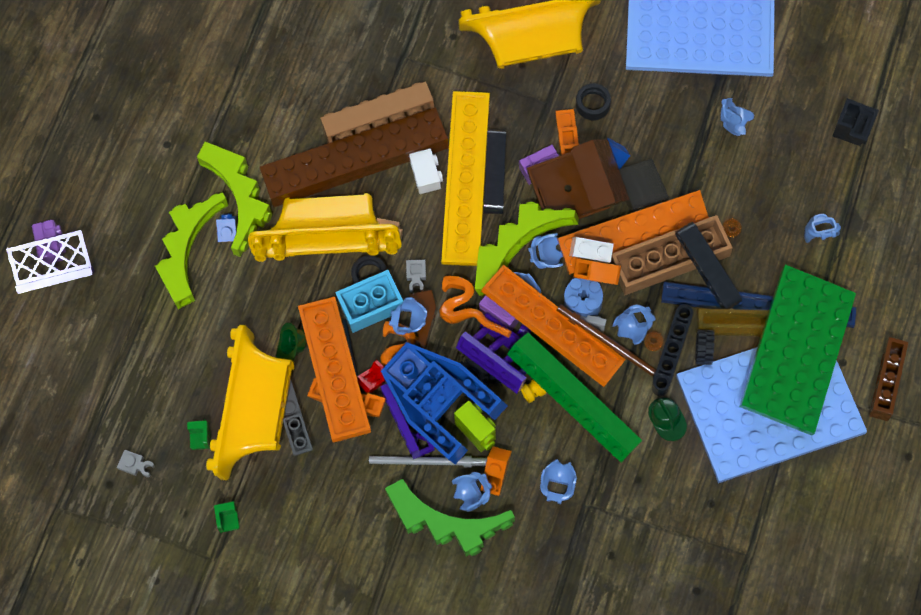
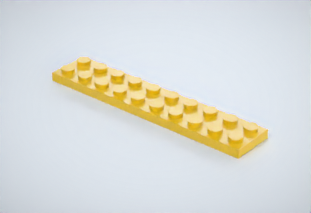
M453 91L441 263L444 265L477 266L479 246H481L490 93Z

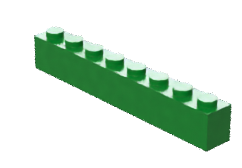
M529 333L525 334L510 349L507 355L621 463L643 441Z

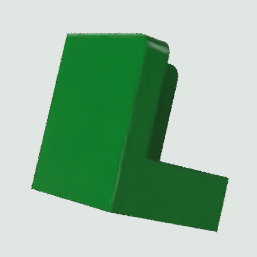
M187 422V430L190 433V448L192 450L210 449V425L208 422Z
M234 501L214 505L217 529L220 533L240 528L237 507Z

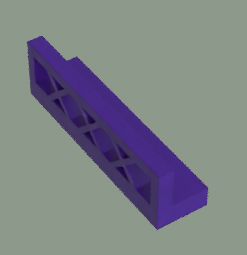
M388 384L380 386L382 395L386 398L385 402L412 458L416 459L434 451V446L421 436L419 432L415 434L410 431V424L406 423L407 420L402 415L401 409ZM420 439L426 441L429 447L419 451L416 443Z

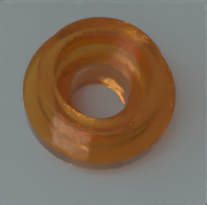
M728 219L723 224L724 231L728 237H736L740 234L742 227L736 219ZM729 227H734L735 230H734V231H730L728 228H729Z
M657 332L647 334L644 339V345L650 351L660 350L664 343L663 337ZM656 339L658 342L654 344L650 340Z

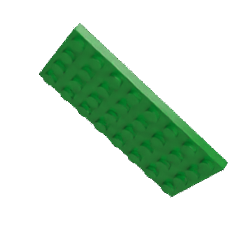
M784 265L739 407L806 434L814 435L856 293Z

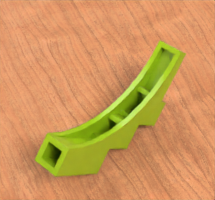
M205 142L197 159L201 166L214 172L227 184L236 199L238 226L231 249L234 255L241 257L242 253L246 252L249 246L248 235L251 232L257 231V226L264 228L266 222L270 221L272 212L269 204L256 200L260 193L257 181L243 176L248 170L245 157Z
M223 192L212 195L202 203L195 204L191 209H188L185 203L184 205L174 207L169 212L178 231L170 232L162 239L171 258L161 260L155 267L178 309L195 301L190 290L187 275L190 250L203 226L216 213L228 206Z
M534 202L520 204L518 225L513 223L499 225L498 245L487 244L479 246L475 290L478 295L485 296L481 290L503 265L507 267L521 248L535 237L562 226L578 225L579 217L576 211L570 208L562 210L544 209L542 211L539 204Z

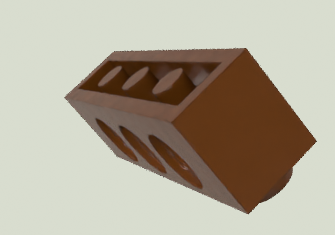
M889 337L885 343L869 412L870 417L889 421L893 414L908 347L907 341Z

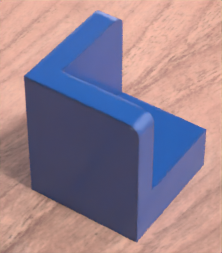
M607 138L620 170L630 157V154L624 146Z

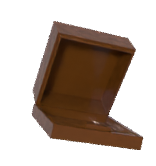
M608 139L590 140L572 147L573 150L567 154L526 168L542 211L544 209L562 210L570 208L576 211L579 219L630 200ZM566 185L571 186L570 192L565 191L564 187Z

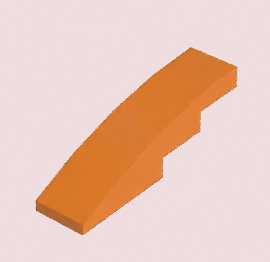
M574 109L555 111L560 155L571 152L573 150L572 147L579 145Z

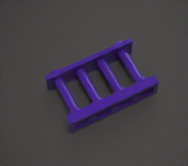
M485 314V317L491 322L507 328L490 314ZM482 324L480 325L482 329L474 336L464 332L460 336L456 349L516 394L521 391L527 379L525 377L527 373L522 368L517 371L509 365L513 360L508 355L501 359L494 353L502 345L511 349L521 337L512 331L511 336L508 338L484 327ZM486 334H490L496 339L488 348L479 342Z

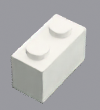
M431 149L409 154L419 194L441 189L440 182H443L441 171L436 169L438 165L436 154L433 155Z
M572 237L569 256L610 263L614 244Z

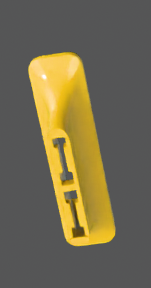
M552 0L500 11H490L489 6H483L479 8V14L472 15V10L462 11V17L459 19L458 26L460 31H473L481 35L490 46L497 67L503 69L507 65L574 52L576 54L583 51L581 32L584 16L591 7L598 5L601 0Z
M368 193L353 196L289 199L288 197L283 201L281 215L273 228L267 231H254L248 235L251 252L255 256V260L263 262L266 258L271 257L282 261L285 257L295 255L367 252L369 255L375 256L381 251H386L388 254L393 255L397 253L402 245L399 228L396 225L380 224L377 221L373 211L372 196Z
M239 325L238 328L231 329V339L235 340L234 347L229 346L227 350L228 358H232V366L221 426L218 430L217 440L212 439L210 442V450L215 451L214 458H209L206 464L207 470H212L214 476L226 481L230 478L233 466L240 458L254 452L279 450L281 448L279 442L291 371L294 370L292 360L276 358L259 350L254 345V334L246 325Z

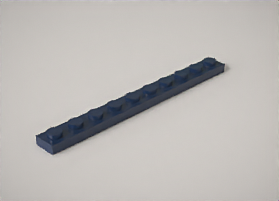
M668 282L663 284L662 303L687 304L692 307L724 311L709 288ZM739 292L742 302L728 310L730 312L767 316L773 296ZM852 307L846 327L854 328L856 307Z

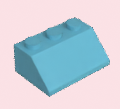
M389 270L335 292L352 333L391 317V311H395L403 302Z

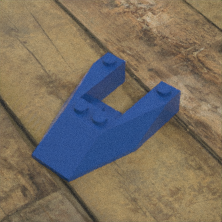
M408 342L381 370L407 422L455 465L468 449L437 421L456 399L464 393L494 420L508 406L461 363Z

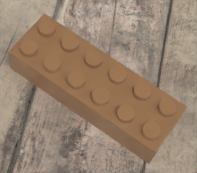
M426 82L415 83L411 87L398 89L388 95H380L376 99L363 101L359 105L345 107L335 113H327L324 117H321L324 135L327 143H331L434 108V101Z
M717 215L694 223L718 261L730 257L732 245ZM675 231L612 253L610 264L621 266L618 282L624 295L696 269L677 239Z

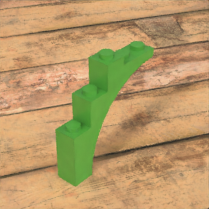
M403 479L385 488L386 494L408 534L411 532L413 534L417 533L426 525L437 545L440 543L442 545L447 544L455 536L465 556H474L482 551L481 548H483V541L481 539H490L495 535L496 531L500 529L506 530L515 522V516L511 510L483 519H462L445 515L420 501L411 492Z

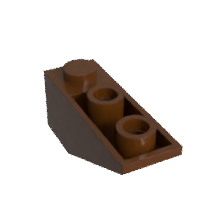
M432 290L409 295L427 310L426 324L417 331L418 337H415L416 345L423 349H427L437 314Z

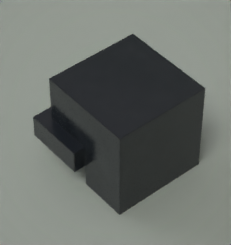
M847 98L833 137L860 147L862 143L866 145L879 110Z

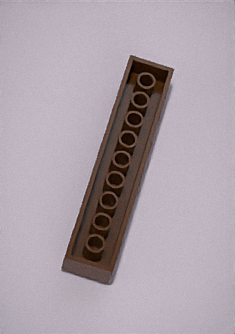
M435 107L260 166V170L273 208L283 205L284 199L288 197L289 199L304 198L410 162L409 154L431 149L432 154L448 149V138Z

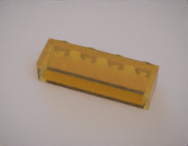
M699 309L697 314V330H714V335L761 336L769 310Z

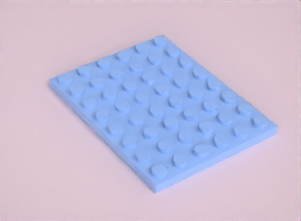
M629 0L626 70L773 77L774 0Z
M757 348L714 361L712 365H702L676 374L718 483L867 433L837 360L814 435L806 434L739 407Z

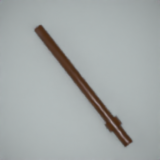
M561 304L556 311L568 318L570 323L573 325L577 324L649 375L653 376L656 369L580 318L581 315L575 311L571 312Z

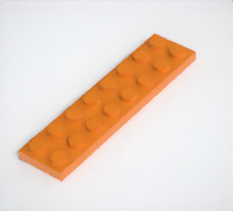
M698 190L559 237L557 241L568 274H572L575 272L576 260L578 258L569 256L572 237L614 244L612 253L680 229L691 221L696 223L709 217L701 192Z
M505 265L497 271L481 290L487 297L603 387H605L626 360L577 324L573 325L570 323L568 318L556 311L558 307Z
M335 297L298 306L332 442L371 433Z

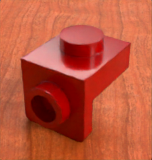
M378 360L373 362L370 369L357 376L358 384L366 393H371L385 384L386 380L381 373L385 366Z

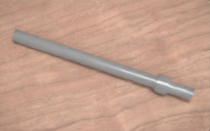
M369 456V464L455 465L446 457H418L413 459L412 457ZM464 456L456 465H463L464 468L486 466L487 458Z

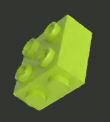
M468 401L454 413L455 425L480 452L485 449L489 450L495 444L496 431L494 427L496 425L490 418L486 419L481 414L482 410L477 404H472Z

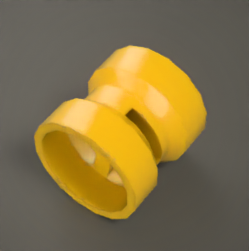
M533 379L531 383L524 384L521 389L528 403L535 401V397H542L546 394V391Z

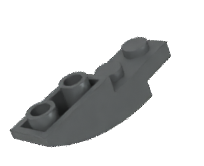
M290 379L283 423L293 455L297 456L313 449Z

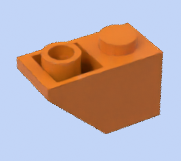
M577 258L574 277L618 285L621 266Z
M492 447L484 471L488 482L492 485L490 494L500 495L512 451ZM481 485L480 491L485 492L483 486Z

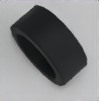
M596 83L587 84L578 91L576 109L583 118L591 121L599 120L609 113L611 95L604 86ZM589 94H597L604 99V105L598 110H590L584 107L583 98Z
M372 255L360 257L351 268L353 283L360 282L358 272L362 267L374 265L379 268L380 272L387 270L385 263L379 257Z

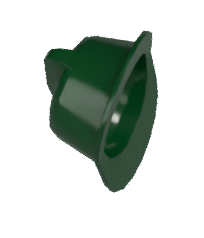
M285 323L280 331L276 358L294 361L295 356L304 351L306 347L305 332L303 329L295 328L292 323Z
M661 397L651 402L648 408V415L660 437L667 441H676L682 438L687 430V423L674 400Z

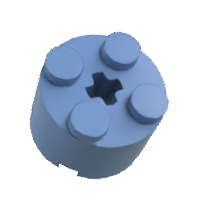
M580 278L572 279L565 289L564 307L571 312L575 311L583 317L588 315L597 316L600 313L603 301V291L600 284L596 281Z

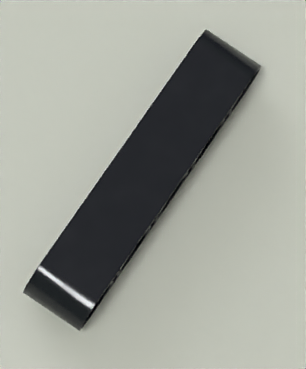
M506 129L487 130L484 214H503Z
M691 221L675 231L677 239L720 307L726 312L741 303L742 298L697 226Z
M682 304L676 309L652 383V392L657 396H665L668 393L693 317V309L687 304ZM686 313L689 317L682 318L679 314ZM680 330L683 334L678 336L674 334V331ZM674 347L677 352L671 353L668 351V348ZM669 365L672 369L667 371L662 366ZM663 382L666 387L659 388L656 383Z

